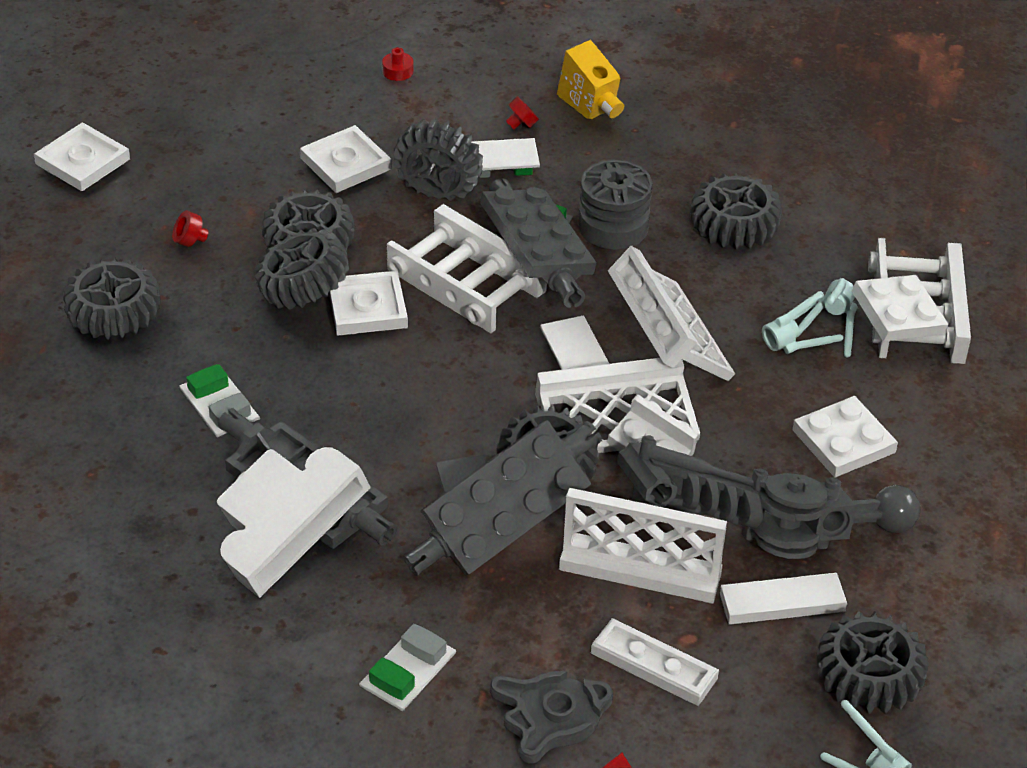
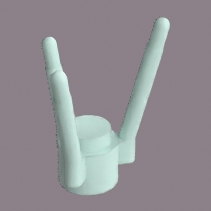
M844 278L831 282L826 294L819 299L815 307L798 326L800 336L823 308H826L833 315L846 313L844 356L846 358L851 356L854 316L858 308L857 304L853 302L855 296L852 293V283Z
M818 291L787 314L762 327L763 339L772 351H778L783 348L786 354H790L798 349L831 344L843 340V335L839 334L796 342V337L799 336L800 331L795 319L814 307L817 301L823 297V292Z
M841 701L843 709L877 746L866 761L867 766L870 768L912 767L909 761L882 739L849 701ZM824 752L820 755L821 760L836 768H858Z

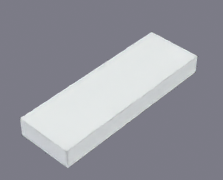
M837 573L721 585L720 597L729 625L845 612L847 606Z
M611 618L591 646V654L697 706L700 705L718 679L719 669Z

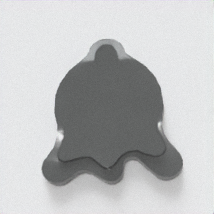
M567 671L547 672L525 680L497 676L491 681L490 693L494 699L515 707V709L505 714L504 726L521 738L519 755L524 762L529 764L540 761L543 755L553 748L571 746L587 739L596 730L603 712L611 706L613 701V690L607 683L591 681L585 678L583 683L575 679L567 678Z

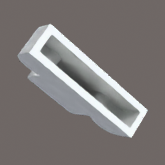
M332 447L317 449L306 460V469L304 471L299 470L272 449L267 450L248 470L241 473L236 481L217 499V504L229 523L237 529V531L229 534L222 542L221 556L237 580L259 598L371 488L360 466Z

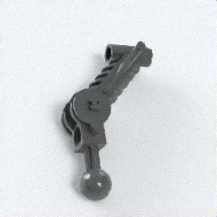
M651 435L643 436L641 442H629L627 447L619 451L618 465L634 485L632 501L644 504L648 501L653 506L668 507L691 514H703L743 526L741 534L746 540L756 539L757 544L766 552L787 559L807 558L815 554L817 548H828L830 540L850 539L853 523L876 522L879 527L887 532L896 534L905 532L913 528L921 513L920 502L916 494L905 486L891 485L880 490L874 499L852 501L840 487L841 481L837 478H827L825 482H819L808 476L791 473L769 476L768 472L761 468L754 469L752 478L714 467L700 458L657 446L656 440Z

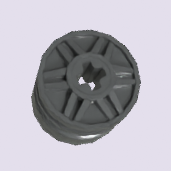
M606 160L591 165L583 173L581 179V204L578 221L581 235L589 243L605 249H627L630 246L640 244L647 236L649 229V207L653 186L650 174L641 166L623 160Z

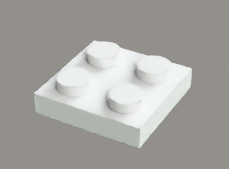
M82 122L34 153L36 165L78 190L83 191L130 160L128 148Z
M356 125L300 148V159L335 193L392 169V159Z
M398 271L346 276L344 281L338 282V289L329 291L337 335L408 328V317Z
M917 275L856 281L853 286V295L883 342L944 335L949 325Z
M856 396L797 418L793 423L792 430L834 478L894 454L897 450L898 442Z

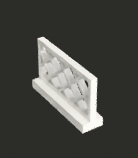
M630 246L610 267L608 272L663 363L674 368L683 359L729 381L735 375V372L679 284L652 270L641 251Z
M661 358L540 372L537 374L535 395L537 404L541 406L542 411H548L551 406L550 404L566 403L573 407L570 411V418L575 417L580 411L595 420L592 424L596 430L601 424L613 430L619 423L607 416L615 407L628 414L631 405L623 401L622 398L624 395L638 394L646 400L657 403L669 415H674L688 423L698 433L697 440L700 438V431L683 376V360L674 368L664 364ZM677 389L679 397L672 404L658 396L659 391ZM601 398L609 404L600 413L586 405V402L590 399ZM602 440L597 448L598 453L618 451L607 444V440Z
M569 488L566 496L564 544L559 570L713 604L723 564L721 562L727 521ZM576 504L589 506L596 513L587 517L576 507ZM619 513L630 515L635 521L625 525L616 515ZM605 520L614 531L605 534L595 524ZM655 523H669L674 530L664 533ZM645 529L653 539L643 542L635 532ZM585 530L589 535L579 534L577 532ZM698 530L715 533L716 537L704 542L694 532ZM683 537L693 547L682 551L673 541ZM624 538L629 544L617 542V540ZM662 546L667 552L658 551L654 549ZM702 555L707 561L695 559L694 557Z

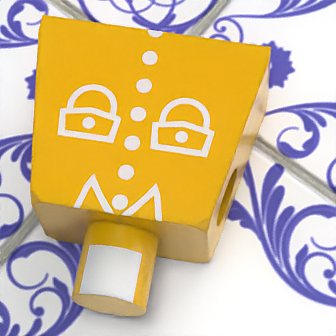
M588 40L566 50L557 95L587 119H593L604 113L610 118L619 116L625 107L616 97L620 76L591 40Z

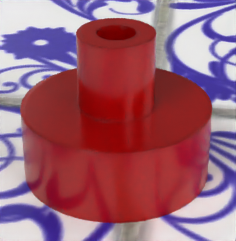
M393 48L391 53L382 59V73L387 79L393 81L409 79L414 73V60L409 54L404 53L402 48Z
M516 96L508 104L514 113L505 121L514 130L522 122L531 128L539 120L537 115L519 96Z
M185 210L176 220L172 238L175 243L191 247L196 240L205 242L209 231L202 228V217L200 215Z

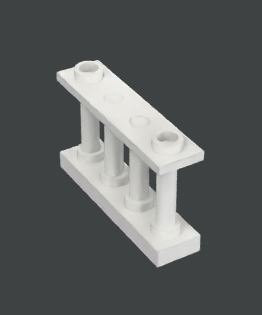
M444 204L434 210V232L415 246L407 250L392 240L387 243V270L398 271L400 278L489 333L496 330V307L520 289L524 290L536 298L546 292L547 283L543 277L529 278L504 239ZM441 243H446L456 249L434 266L422 259L424 255ZM467 258L481 264L479 268L461 281L447 274ZM493 274H497L507 280L505 284L487 297L473 290Z
M878 238L876 252L870 251L868 271L874 272V279L888 278L887 270L937 273L938 277H943L941 282L921 281L930 296H939L940 300H945L943 306H937L949 324L944 335L893 341L944 344V348H949L951 363L965 364L971 333L962 244L947 243L945 256H939V259L886 256L885 238ZM873 326L872 342L878 343L879 358H886L889 341L883 342Z

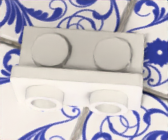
M636 395L632 400L628 414L608 435L607 444L621 451L627 447L629 442H641L643 436L651 435L656 440L657 446L692 456L695 451L698 433L688 423L677 420L663 411L657 403Z

